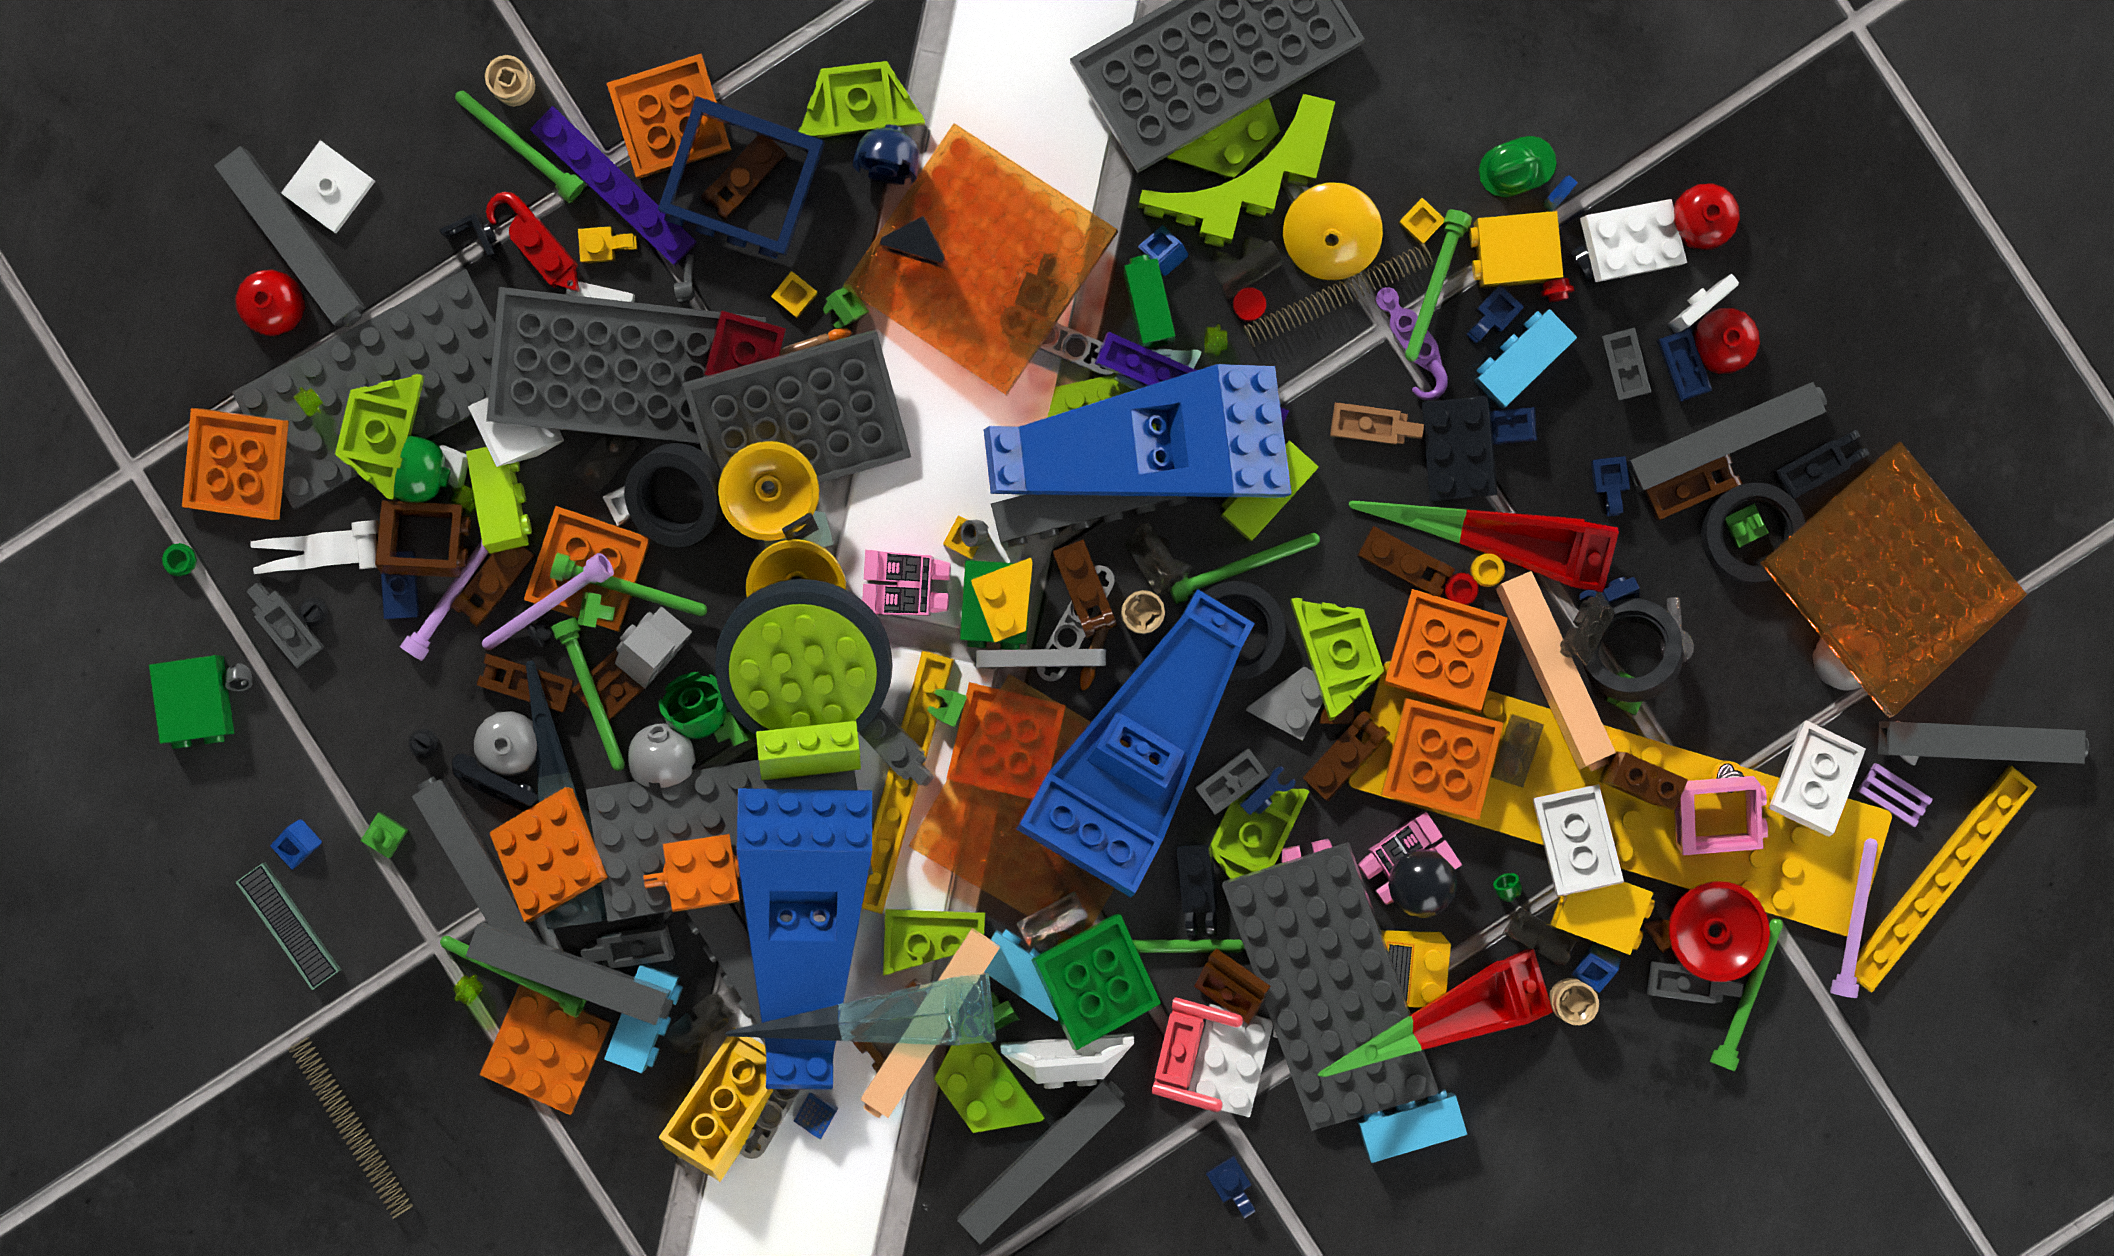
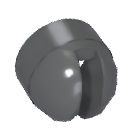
M980 520L965 521L961 527V538L964 544L973 547L986 543L990 536L987 530L989 528L988 525Z
M237 663L236 667L231 665L226 670L225 686L231 691H244L252 687V674L247 665Z

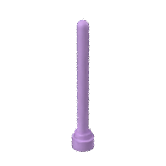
M482 539L468 558L466 568L462 567L460 578L455 577L417 633L413 632L411 637L407 635L400 645L403 650L415 658L423 661L429 652L427 647L430 645V642L428 640L450 610L454 600L461 594L489 553L483 546Z
M597 553L588 559L586 566L583 567V572L487 636L482 641L483 648L492 650L590 582L602 583L613 576L614 570L609 560L601 553Z
M1872 838L1864 842L1841 974H1837L1836 980H1832L1830 991L1832 994L1857 998L1859 985L1856 984L1857 977H1854L1878 847L1877 841Z

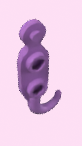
M1385 287L1377 293L1375 302L1381 310L1387 311L1390 314L1389 327L1391 332L1406 352L1418 316L1413 310L1402 308L1399 305L1397 292L1390 287ZM1427 330L1419 356L1413 362L1432 373L1436 379V386L1430 392H1423L1417 387H1413L1412 392L1420 399L1434 400L1445 392L1448 386V376L1441 363L1438 345Z

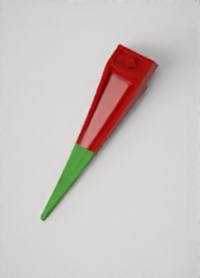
M1365 501L1349 502V506L1352 509L1404 524L1487 554H1494L1500 559L1570 587L1603 592L1619 534L1618 527L1585 522V519Z
M1525 949L1504 960L1494 962L1318 1073V1076L1328 1077L1424 1049L1529 1024L1552 1013L1553 1010L1534 949Z

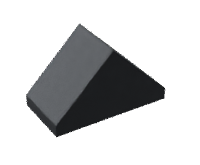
M924 216L883 236L879 244L884 251L947 270L949 263Z

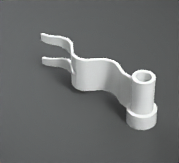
M377 520L351 523L352 530L250 541L251 548L304 551L303 555L279 559L254 567V574L359 563V569L377 568L375 565L377 552L376 535L379 532V523Z

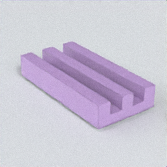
M1877 763L1873 764L1857 789V792L1912 827H1916L1919 817L1923 816L1926 806L1930 805L1933 800ZM1878 773L1920 800L1919 804H1915L1875 778V775ZM1872 784L1913 810L1912 815L1909 816L1867 789L1868 786Z

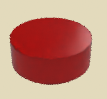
M1255 288L1240 290L1233 300L1235 315L1246 322L1259 319L1266 309L1264 295Z
M1454 574L1445 583V597L1448 600L1469 605L1478 595V584L1469 574Z

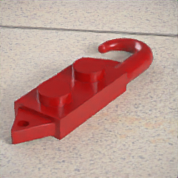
M501 192L493 196L486 208L487 219L491 225H496L497 223L494 217L496 207L501 203L508 204L517 214L509 227L510 239L550 286L555 288L558 285L579 292L576 268L579 265L540 219L514 193Z

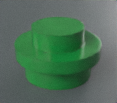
M181 543L169 546L162 557L165 570L169 574L179 577L190 574L197 562L194 550L190 546Z

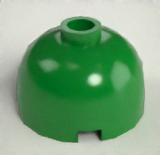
M409 435L401 451L400 458H403L400 469L397 468L395 475L394 498L404 502L421 503L435 497L441 486L447 487L451 468L445 467V455L438 445L425 438Z
M690 672L677 677L666 686L665 690L667 693L663 697V701L660 697L659 707L664 721L671 729L689 739H701L710 736L720 728L725 720L728 707L723 701L717 679L713 675L709 674L710 677L701 676L699 672Z

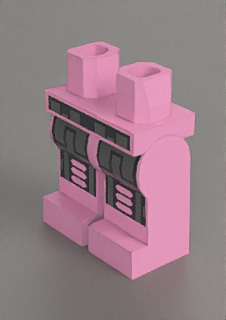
M865 550L864 580L897 582V586L863 584L862 601L876 615L931 616V613L946 612L949 610V593H933L932 583L933 580L950 581L951 563L936 560L932 555Z
M1421 811L1378 844L1368 849L1370 854L1358 864V867L1368 880L1381 871L1389 880L1390 871L1400 857L1409 851L1424 849L1430 844L1433 845L1427 849L1437 851L1455 869L1462 866L1446 840L1440 839L1443 836L1428 813ZM1388 882L1375 890L1384 905L1394 902L1390 895Z

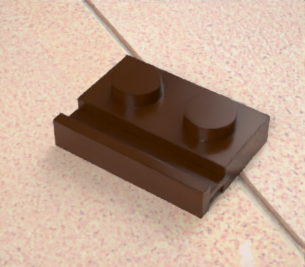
M616 649L590 672L609 722L645 690L644 687L615 664L619 654ZM579 682L571 690L590 710Z
M1217 948L1209 956V960L1194 986L1228 1011L1241 1015L1243 1021L1247 1024L1255 1018L1266 997V993L1271 988L1269 984Z

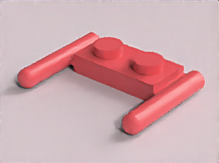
M1175 997L1159 1057L1152 1094L1213 1112H1219L1223 1107L1220 1099L1187 1090L1190 1086L1205 1023L1204 1019L1238 1028L1242 1025L1243 1018L1239 1014Z

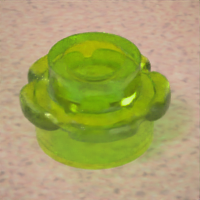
M1216 324V327H1206L1204 336L1205 353H1214L1218 357L1221 350L1227 349V331L1221 330L1220 324Z
M300 387L301 391L293 396L296 402L309 418L317 412L321 414L322 411L319 406L323 404V401L312 388L305 391L303 387Z
M462 485L460 489L453 487L451 489L453 493L448 500L452 504L462 505L465 513L471 514L476 507L473 490L465 485Z
M476 974L470 978L464 975L457 982L453 989L456 993V1002L461 1001L468 1006L479 995L484 984L477 980L478 976Z

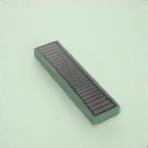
M266 862L260 864L236 881V884L311 990H314L341 971V968Z

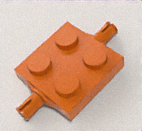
M730 834L663 844L665 856L663 872L643 875L645 889L658 886L666 887L670 894L672 912L740 902L737 886L739 880L738 861L732 851Z

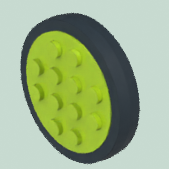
M808 579L774 583L759 589L742 601L730 615L720 634L715 659L716 679L723 701L733 716L755 735L757 731L856 721L857 732L859 733L880 711L890 688L893 669L889 639L885 628L874 611L856 595L837 585Z

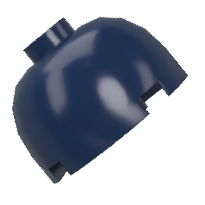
M889 124L885 128H877L867 132L860 139L852 165L859 173L861 167L869 171L868 178L887 184L904 185L905 179L911 178V183H914L917 179L920 167V152L915 141L904 133L903 128Z

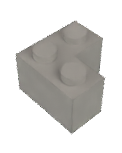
M661 606L655 614L648 612L637 627L632 624L620 638L621 643L616 648L619 654L615 664L646 689L688 642L692 631Z

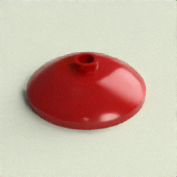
M1707 882L1692 888L1677 902L1669 921L1670 945L1677 960L1693 975L1709 981L1727 982L1745 976L1760 963L1769 943L1770 927L1763 906L1751 892L1729 882ZM1714 924L1719 927V934L1716 937H1712L1709 934V928Z

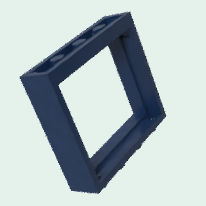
M696 96L658 211L665 214V221L681 227L684 221L697 225L695 231L714 238L715 232L728 236L726 242L744 249L747 243L760 247L758 253L766 257L777 259L778 254L786 256L825 143L821 139ZM702 116L808 152L778 241L672 205Z

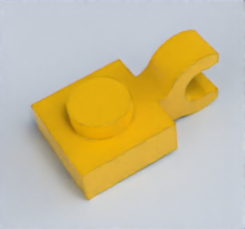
M611 226L578 229L580 262L583 264L615 261V251L638 250L637 236H634L633 233L614 236Z

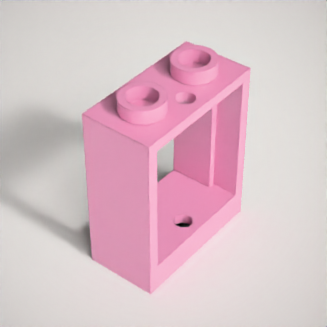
M1754 776L1687 781L1675 809L1676 847L1682 855L1763 849V838L1768 836L1767 822L1765 818H1762V806H1766L1767 803L1765 787L1761 786ZM1745 790L1747 833L1696 837L1694 794Z

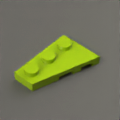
M885 909L883 976L953 956L972 928L984 935L985 912Z

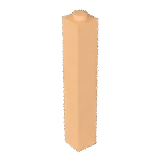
M1532 571L1502 583L1496 589V592L1578 769L1589 766L1590 771H1594L1609 764L1607 757L1616 752Z
M974 928L970 930L863 1093L860 1100L865 1102L863 1108L878 1118L882 1114L889 1118L1000 949L998 944Z

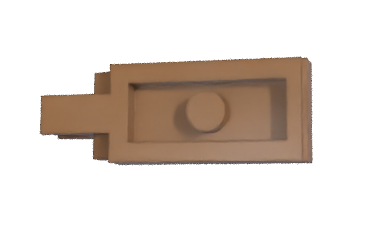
M1334 403L1330 436L1392 445L1404 444L1405 437L1421 439L1423 437L1424 424L1407 422L1408 414H1403L1401 411Z

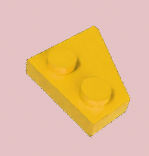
M1031 557L971 580L994 643L1026 631L1033 565Z

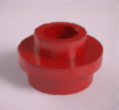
M1569 278L1547 281L1543 283L1544 291H1541V297H1548L1549 302L1569 299L1568 293L1574 291V286L1570 285Z

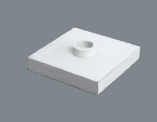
M320 140L281 194L337 234L375 183V180Z
M1730 274L1716 283L1707 292L1704 288L1700 289L1687 300L1690 306L1672 320L1668 326L1674 333L1688 328L1738 286V280Z

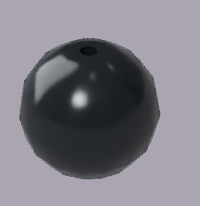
M1423 848L1409 851L1400 857L1390 871L1388 882L1393 901L1408 915L1420 918L1436 916L1447 909L1456 896L1458 885L1455 868L1437 851Z

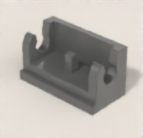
M1631 328L1602 336L1618 400L1624 401L1633 397L1652 394L1636 329Z
M1246 748L1194 788L1216 815L1269 775L1250 749Z

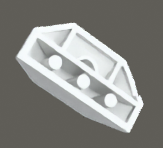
M1133 1033L1104 1035L1078 1050L1072 1049L1067 1038L1001 1042V1053L1036 1084L1044 1083V1088L1046 1089L1064 1087V1082L1077 1081V1086L1097 1085V1079H1104L1134 1044Z

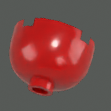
M1713 183L1697 184L1684 191L1674 204L1675 226L1682 242L1690 248L1713 250L1725 244L1736 232L1740 219L1739 205L1733 194L1722 186Z
M260 270L247 276L239 285L235 297L236 310L242 322L252 331L266 336L280 335L293 330L301 321L305 309V300H303L299 284L289 275L276 270Z
M1718 308L1707 313L1696 323L1692 333L1704 368L1717 374H1732L1745 368L1755 358L1760 345L1759 330L1754 320L1745 312L1735 308Z

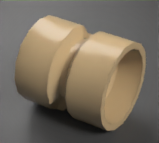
M509 55L498 56L486 68L485 81L487 87L505 105L521 106L533 96L536 86L534 77L518 58Z
M1144 590L1134 592L1128 596L1121 609L1122 622L1127 629L1142 635L1157 629L1163 622L1165 615L1164 604L1159 596Z
M1566 978L1560 980L1550 991L1549 1000L1554 1014L1571 1025L1580 1026L1587 1024L1594 1019L1598 1012L1599 999L1597 993L1592 987L1578 979Z

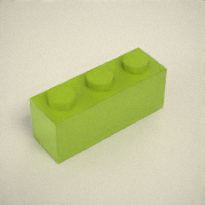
M1290 440L1285 447L1291 495L1285 498L1229 497L1221 505L1226 510L1221 517L1249 542L1261 532L1319 468Z
M487 447L466 451L483 546L491 554L529 545L527 534L532 533V528L528 515H523L521 503L526 502V496L522 483H517L516 472L520 471V463L515 462L496 467Z
M856 721L756 732L761 781L861 770Z

